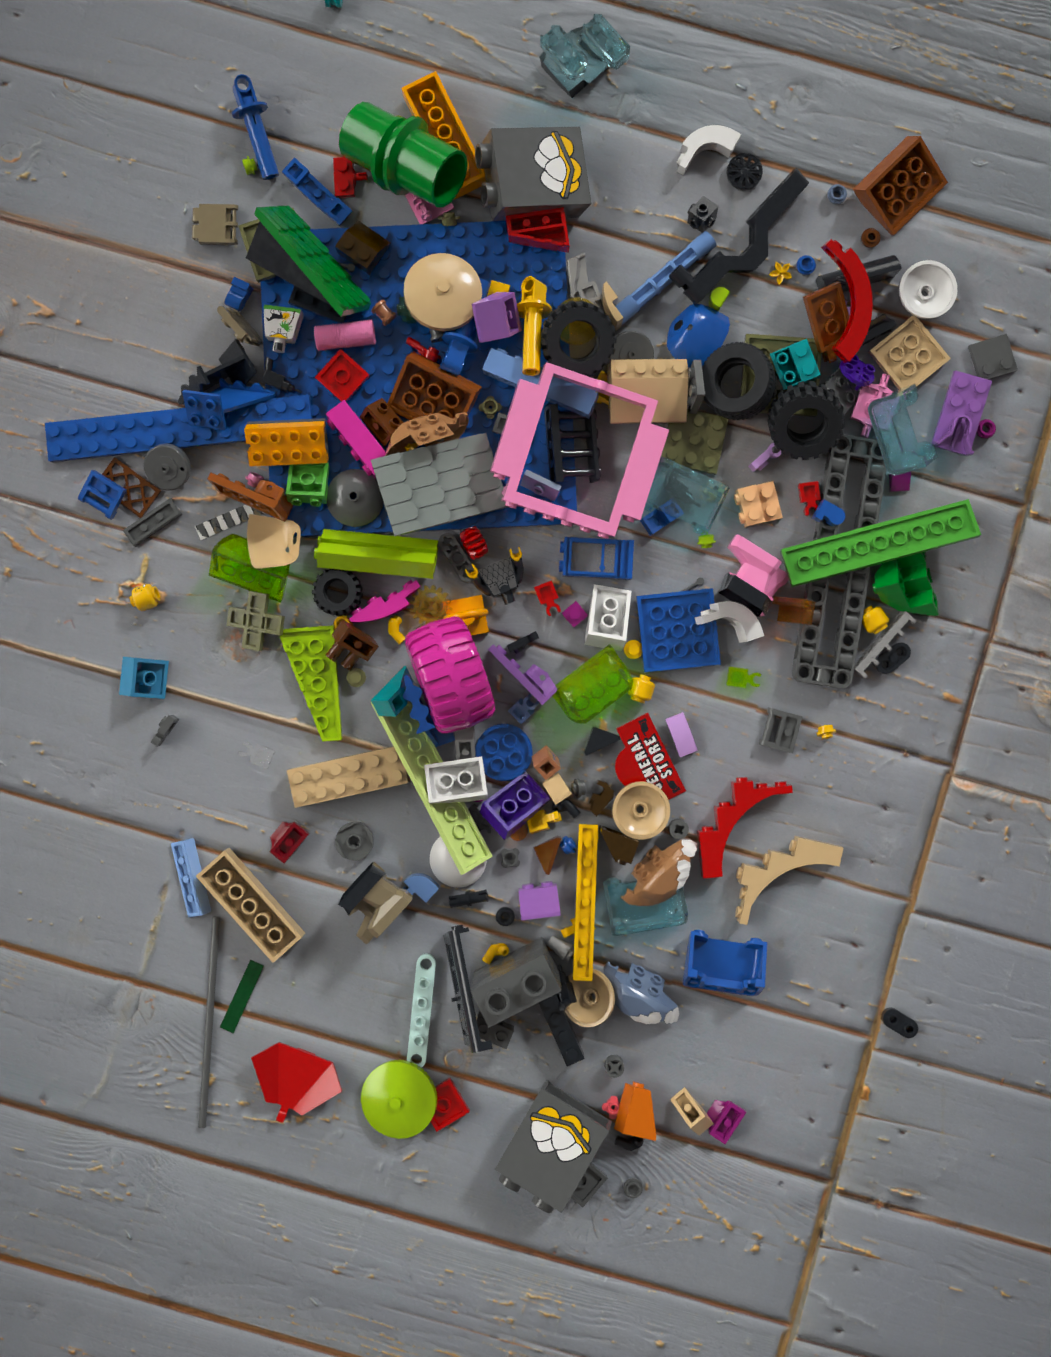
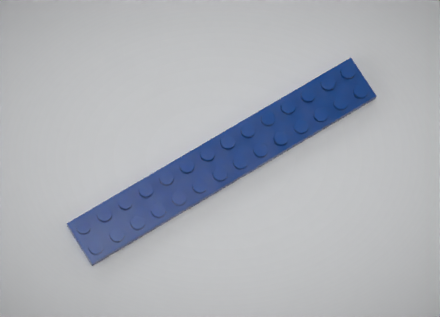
M299 395L272 398L224 413L226 430L189 425L186 408L45 423L48 461L58 462L149 452L155 446L164 443L173 444L179 448L246 442L244 428L247 422L313 419L311 396Z

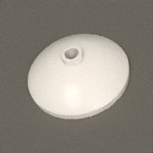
M932 260L920 261L909 267L903 274L899 284V297L905 309L912 315L922 319L937 318L946 313L954 304L957 297V282L951 270L944 264ZM925 291L927 296H923L921 292Z
M441 836L435 841L430 852L432 872L439 881L450 887L459 888L473 884L481 877L487 863L486 860L461 875Z

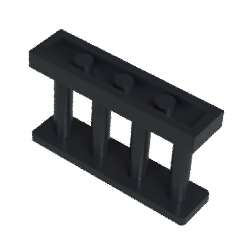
M550 404L545 407L544 415L550 481L560 484L564 482L565 477L589 476L590 483L599 481L602 471L598 461L600 450L597 447L596 410L593 409L588 419L572 411L560 412L557 404ZM562 419H584L585 430L562 431L559 429V421ZM586 438L587 449L563 450L561 448V440ZM588 457L589 469H564L562 466L563 458Z

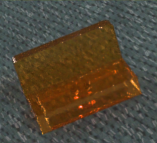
M772 597V603L779 606L777 621L806 625L812 624L815 602L798 598Z

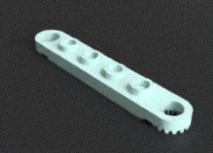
M428 953L420 955L416 964L407 1061L412 1063V1055L419 1054L422 1057L421 1063H416L421 1068L425 1065L427 1059L436 960L434 956ZM423 959H429L432 962V966L428 969L423 968L421 965Z

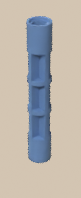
M707 231L701 233L687 245V248L674 259L668 261L662 269L651 278H648L643 285L615 306L623 316L622 325L672 282L669 275L675 268L682 264L687 270L716 247L717 244L710 233Z

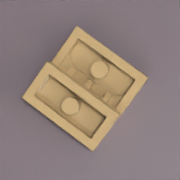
M606 281L602 288V305L605 314L609 316L615 331L621 328L623 316L615 307L618 296Z

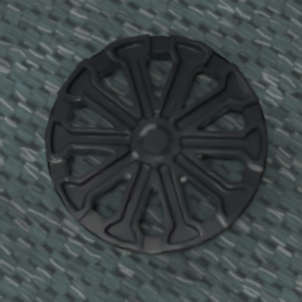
M740 153L730 160L726 171L727 179L736 189L750 190L757 186L762 178V164L755 155ZM738 178L739 182L735 183L734 180Z

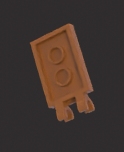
M840 282L832 283L803 297L817 351L823 353L824 362L829 361V363L837 360L836 354L831 348L842 336L849 320V313Z

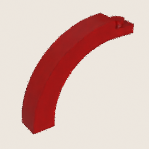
M830 239L821 248L844 274L851 300L847 326L831 350L846 363L850 362L856 355L867 335L873 308L872 289L865 267L853 249L850 247L843 252L842 245L838 241Z

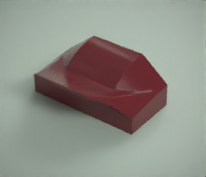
M283 821L270 837L272 847L269 852L285 864L310 833L295 821L292 823Z

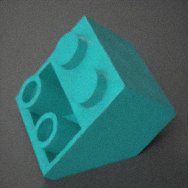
M807 339L770 353L783 390H787V386L791 384L793 387L798 386V382L804 381L805 385L809 381L819 379L821 376Z

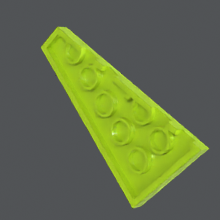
M334 625L283 629V635L279 637L300 689L306 699L307 706L311 711L322 742L343 740L337 660L334 662L325 655L335 643L332 633L335 631Z

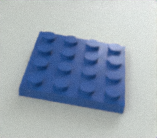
M713 588L636 596L644 672L721 665L716 620L699 625L695 621V617L701 616V611L710 609L709 604L714 603Z

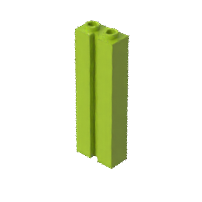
M323 529L322 536H318V548L314 550L317 568L433 579L438 556V540Z

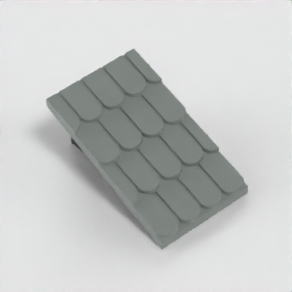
M486 433L371 460L395 537L508 508L505 506L506 502L501 501L503 497L501 479L493 477L494 473L490 472L494 457Z

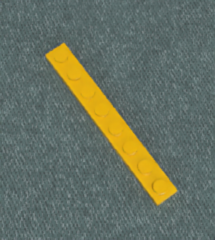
M579 824L573 956V980L592 981L598 825Z

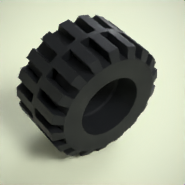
M323 570L322 574L316 577V582H313L314 590H312V594L314 595V602L317 603L319 609L333 616L348 615L351 611H355L357 605L361 603L360 599L363 597V588L360 580L351 571ZM337 580L343 581L348 586V596L341 603H334L327 596L329 585Z

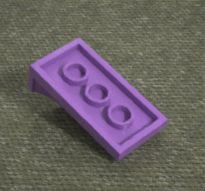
M956 370L953 371L930 446L965 456L973 455L972 445L992 384L991 380Z
M493 644L488 649L542 705L556 693L557 688L548 673L535 664L522 674L518 670L521 666L513 658L509 660L505 656L507 652L500 645L496 647ZM540 675L545 676L544 681L540 680Z

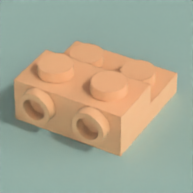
M774 481L747 486L735 491L734 501L736 506L739 505L741 512L738 513L739 521L741 524H744V528L783 518Z

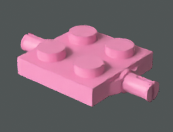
M882 374L879 384H871L866 387L861 386L850 419L864 425L861 437L868 438L871 428H878L883 431L888 430L900 394L886 387L890 378L887 374Z

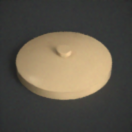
M436 253L423 257L410 268L404 282V301L408 311L417 322L432 330L451 331L463 327L474 317L472 303L482 298L481 282L474 268L462 258L452 254Z

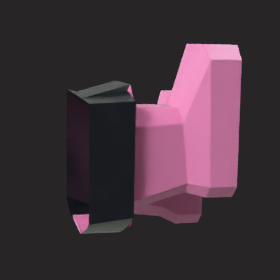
M737 534L728 545V549L738 559L741 567L736 574L730 572L725 574L718 593L732 602L744 605L757 617L765 616L773 604V595L789 580L788 575L779 568L782 563L779 559Z

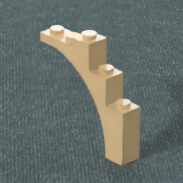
M795 836L789 845L791 854L768 849V853H765L763 857L764 868L742 863L736 872L738 882L745 885L744 888H741L739 894L741 904L737 906L735 912L737 921L740 924H748L751 906L761 891L778 876L805 865L827 864L840 867L844 848L839 845Z

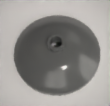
M350 469L338 474L329 484L327 506L332 516L340 523L350 527H361L374 521L381 513L384 501L377 479L372 474L368 476L364 470ZM352 493L357 494V498L354 500L350 498Z

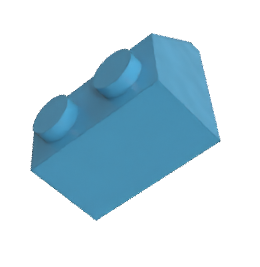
M123 657L119 695L165 699L169 661Z

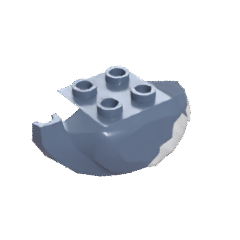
M609 961L606 963L604 975L613 986L615 1005L625 1015H629L634 1021L644 1024H656L662 1021L666 1024H672L678 1021L679 1009L677 1004L663 992L665 979L631 963L629 974L617 972L619 966L614 967Z

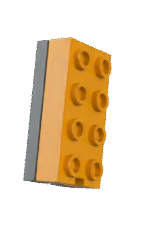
M325 418L247 422L244 428L246 444H250L247 451L249 467L328 462L329 446Z

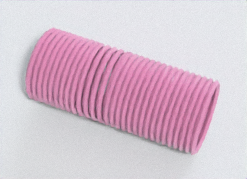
M372 319L314 327L318 351L376 344Z

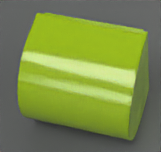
M724 287L715 288L708 300L710 308L719 311L730 293L729 290Z

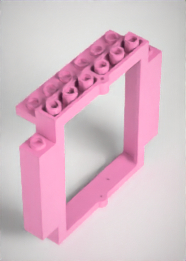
M546 362L543 366L538 385L520 379L517 383L490 472L494 473L493 477L505 480V477L508 478L507 484L502 491L503 497L501 501L506 502L505 506L510 508L522 507L524 508L523 512L535 515V512L543 514L542 518L553 521L554 518L561 520L560 524L572 527V524L580 526L579 530L590 533L591 530L598 532L597 536L609 539V536L615 537L621 516H623V520L634 523V520H641L668 436L669 429L651 424L658 400ZM552 377L645 408L609 522L516 492Z

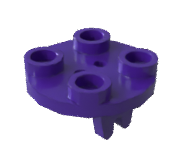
M856 355L850 362L844 363L841 360L840 370L848 380L856 384L855 390L858 391L861 386H870L874 382L875 368L872 365L865 364Z

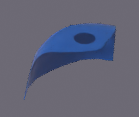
M703 304L688 306L673 320L669 327L667 337L668 350L675 359H687L688 368L691 367L693 360H701L703 366L707 357L714 350L722 346L729 332V317ZM683 320L681 328L674 330L676 323ZM689 324L693 326L691 330H687Z

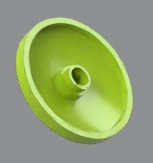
M391 1060L376 1067L366 1078L361 1091V1106L367 1121L375 1130L387 1137L404 1139L419 1134L428 1126L437 1108V1092L432 1079L420 1066L405 1060Z

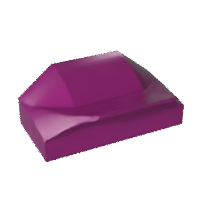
M715 1100L707 1112V1115L714 1123L709 1127V1134L726 1145L747 1113L746 1110L730 1100L726 1102Z

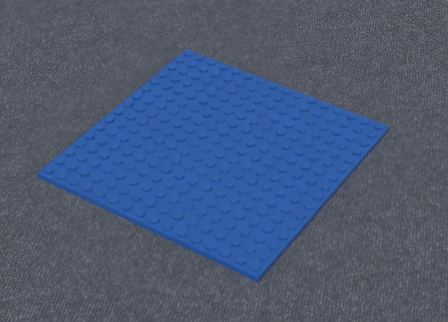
M506 221L463 222L453 226H443L440 223L369 227L391 242V245L370 275L355 266L354 272H349L348 269L344 268L352 276L351 280L370 298L371 303L369 310L347 315L345 323L372 319L376 344L318 351L314 327L340 323L301 309L304 317L295 344L286 343L284 353L274 352V341H269L265 337L264 304L300 308L288 303L295 285L279 276L262 281L261 304L264 370L266 357L273 359L272 371L285 376L302 393L296 391L287 393L266 384L265 389L276 392L274 398L310 395L313 419L325 418L327 421L326 413L341 401L317 381L315 376L342 349L370 375L347 401V404L359 418L365 408L381 398L388 403L406 357L413 351L420 354L418 350L406 344L408 337L420 342L427 349L431 346L439 350L441 359L435 362L441 365L448 345L444 341L431 342L430 329L417 322L406 307L404 301V282L410 268L417 261L425 256L436 253L458 256L474 268L479 278L488 281L490 284L491 280L510 285L509 292H515L516 303L521 302V285L523 280L528 276H532L547 286L546 302L554 311L558 308L557 306L568 303L566 254L561 251L509 243ZM348 228L310 229L328 248L329 254L337 262L347 265L351 263L339 255L335 248V245ZM383 299L386 301L388 308L397 315L386 326L383 325V321L376 313L373 314L371 312L372 308ZM521 317L519 319L522 331L507 338L483 343L479 342L475 326L471 340L477 344L478 349L475 353L466 354L464 365L459 374L482 387L468 416L469 423L459 439L486 433L493 457H495L501 435L493 433V428L498 413L508 415L516 388L485 375L482 368L491 348L495 350L500 348L508 352L507 355L515 357L516 355L523 358L524 318ZM548 317L545 318V319H542V327H541V330H543L544 320H547ZM568 324L561 333L560 345L563 352L570 357ZM455 330L444 331V333H446V332H453V333H454ZM541 349L540 366L543 367L548 361L545 359ZM488 396H493L494 400L502 405V410L497 412L493 419H488L487 415L479 410V405L483 404ZM545 400L516 492L577 511L576 477L564 478V482L559 484L561 489L555 502L520 486L526 470L550 480L544 408L553 403ZM558 406V410H560V412H571L565 408ZM397 414L403 422L409 421V419ZM573 419L560 420L559 429L562 431H573ZM326 423L329 446L328 462L330 466L328 475L329 487L331 481L341 472L350 469L363 470L362 466L364 464L360 459L358 461L355 460L350 453L352 449L349 445L344 446L338 438L340 435L336 429L332 430ZM366 426V428L369 430V432L373 435V437L377 440V442L381 445V447H382V448L385 450V452H386V450H387V448H388V445H386V446L384 447L383 444L377 439V437H376V436L370 431V429ZM574 438L562 439L561 448L563 450H574ZM423 444V445L418 446L417 448L426 447V446ZM563 458L562 466L564 469H575V458ZM289 465L269 466V481L282 487L286 495ZM506 477L505 480H501L503 488L504 486H506L508 481V478ZM352 493L350 498L352 500L356 499L357 494ZM302 503L300 506L294 505L286 519L292 520L299 525L301 530L300 537L322 536L323 529L361 533H393L385 504L381 513L374 521L361 527H350L337 521L330 513L327 504H322L319 507L312 506L310 503ZM517 506L516 509L508 507L419 531L461 530L473 526L483 529L562 524H560L561 520L554 518L553 521L542 518L543 514L535 512V515L523 512L524 508Z

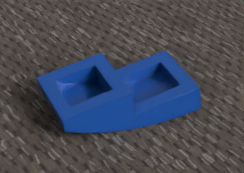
M673 497L643 517L640 522L651 536L684 514V512Z

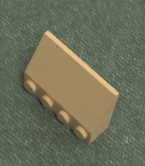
M687 359L611 360L607 366L608 384L658 400L651 423L687 422ZM608 395L610 424L641 422L645 408Z

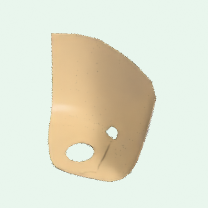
M249 514L247 542L252 566L254 568L279 567L296 561L299 556L301 530L299 525L292 520L284 522L277 518ZM295 532H297V541L294 544L293 537Z

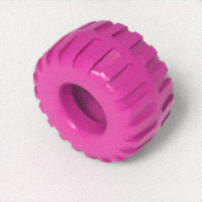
M453 616L432 621L406 635L405 646L418 684L422 688L425 703L430 710L429 713L439 732L447 734L467 729L490 718L494 714L495 702L484 666L473 638L461 618Z

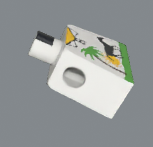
M264 304L265 337L269 341H274V352L284 353L286 343L295 344L304 317L301 309Z

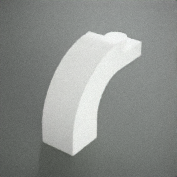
M721 125L705 126L694 131L685 139L681 146L680 152L682 154L677 161L679 165L677 172L684 175L694 157L704 150H715L729 158L739 142L741 134Z
M725 601L709 604L710 609L701 611V616L695 617L697 625L720 618L727 620L735 628L739 643L764 636L761 624L754 613L744 605L736 602Z

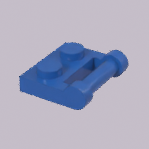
M91 470L78 496V500L90 504L104 513L105 517L112 520L127 490L99 472ZM89 493H94L98 497L110 503V506L107 507L98 500L89 496Z

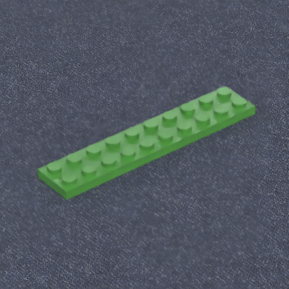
M967 499L781 549L780 553L792 588L978 538L981 536V532L970 501Z

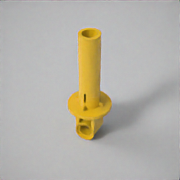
M528 276L521 285V302L517 303L519 317L524 318L522 373L527 376H536L540 374L542 319L550 316L549 313L552 311V307L546 302L547 286L534 277Z

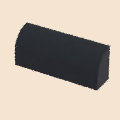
M895 255L863 263L870 284L894 278L902 269ZM841 270L823 274L816 278L818 290L835 282L841 283L843 292L849 290Z

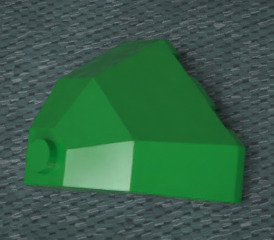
M926 552L882 563L875 574V583L872 586L875 595L878 594L883 603L902 612L906 611L930 616L939 615L937 596L931 586L933 580L930 568H927Z

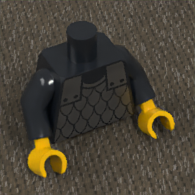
M518 547L519 552L513 554L512 549H510V557L479 570L472 564L474 570L469 573L465 569V573L471 578L475 587L486 596H493L495 598L501 595L505 605L513 603L516 600L512 590L518 588L524 573L521 548Z

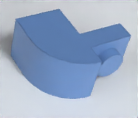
M415 873L404 880L408 888L404 886L402 889H406L412 895L416 893L423 901L427 902L438 891L440 885L426 874Z

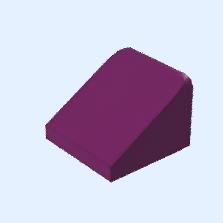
M911 470L889 472L890 492L910 490Z

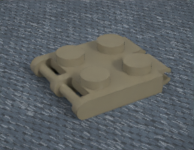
M199 204V208H193L192 222L199 225H192V239L199 241L200 245H238V240L236 239V228H238L236 211H238V205Z
M224 306L217 308V312L222 316V322L228 328L231 327L234 330V336L240 342L260 346L258 343H263L258 333L239 311L225 308Z

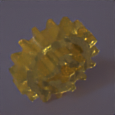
M424 585V591L418 588L419 594L412 595L415 601H410V604L414 605L410 612L416 613L413 618H420V624H423L425 621L427 624L432 621L441 620L444 616L449 615L447 610H452L448 606L452 600L446 599L449 594L447 592L442 594L443 588L441 587L436 590L435 585H432L431 589ZM435 593L438 596L431 598L428 594ZM429 602L434 603V604L432 605L433 610H432V609H428V607L430 606V605L428 604ZM443 603L442 611H440V606ZM432 614L435 618L429 619L424 616Z

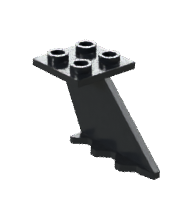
M235 339L219 358L222 365L205 373L201 366L197 367V376L190 375L189 385L184 384L181 386V395L178 399L179 405L184 404L183 390L204 392L220 383V378L225 380L228 377L232 384L239 380L246 385L253 378L257 371L238 339Z

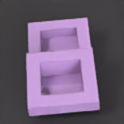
M683 712L665 719L679 757L698 751Z

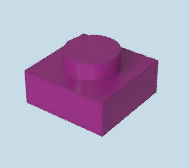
M577 601L561 613L573 628L588 616Z

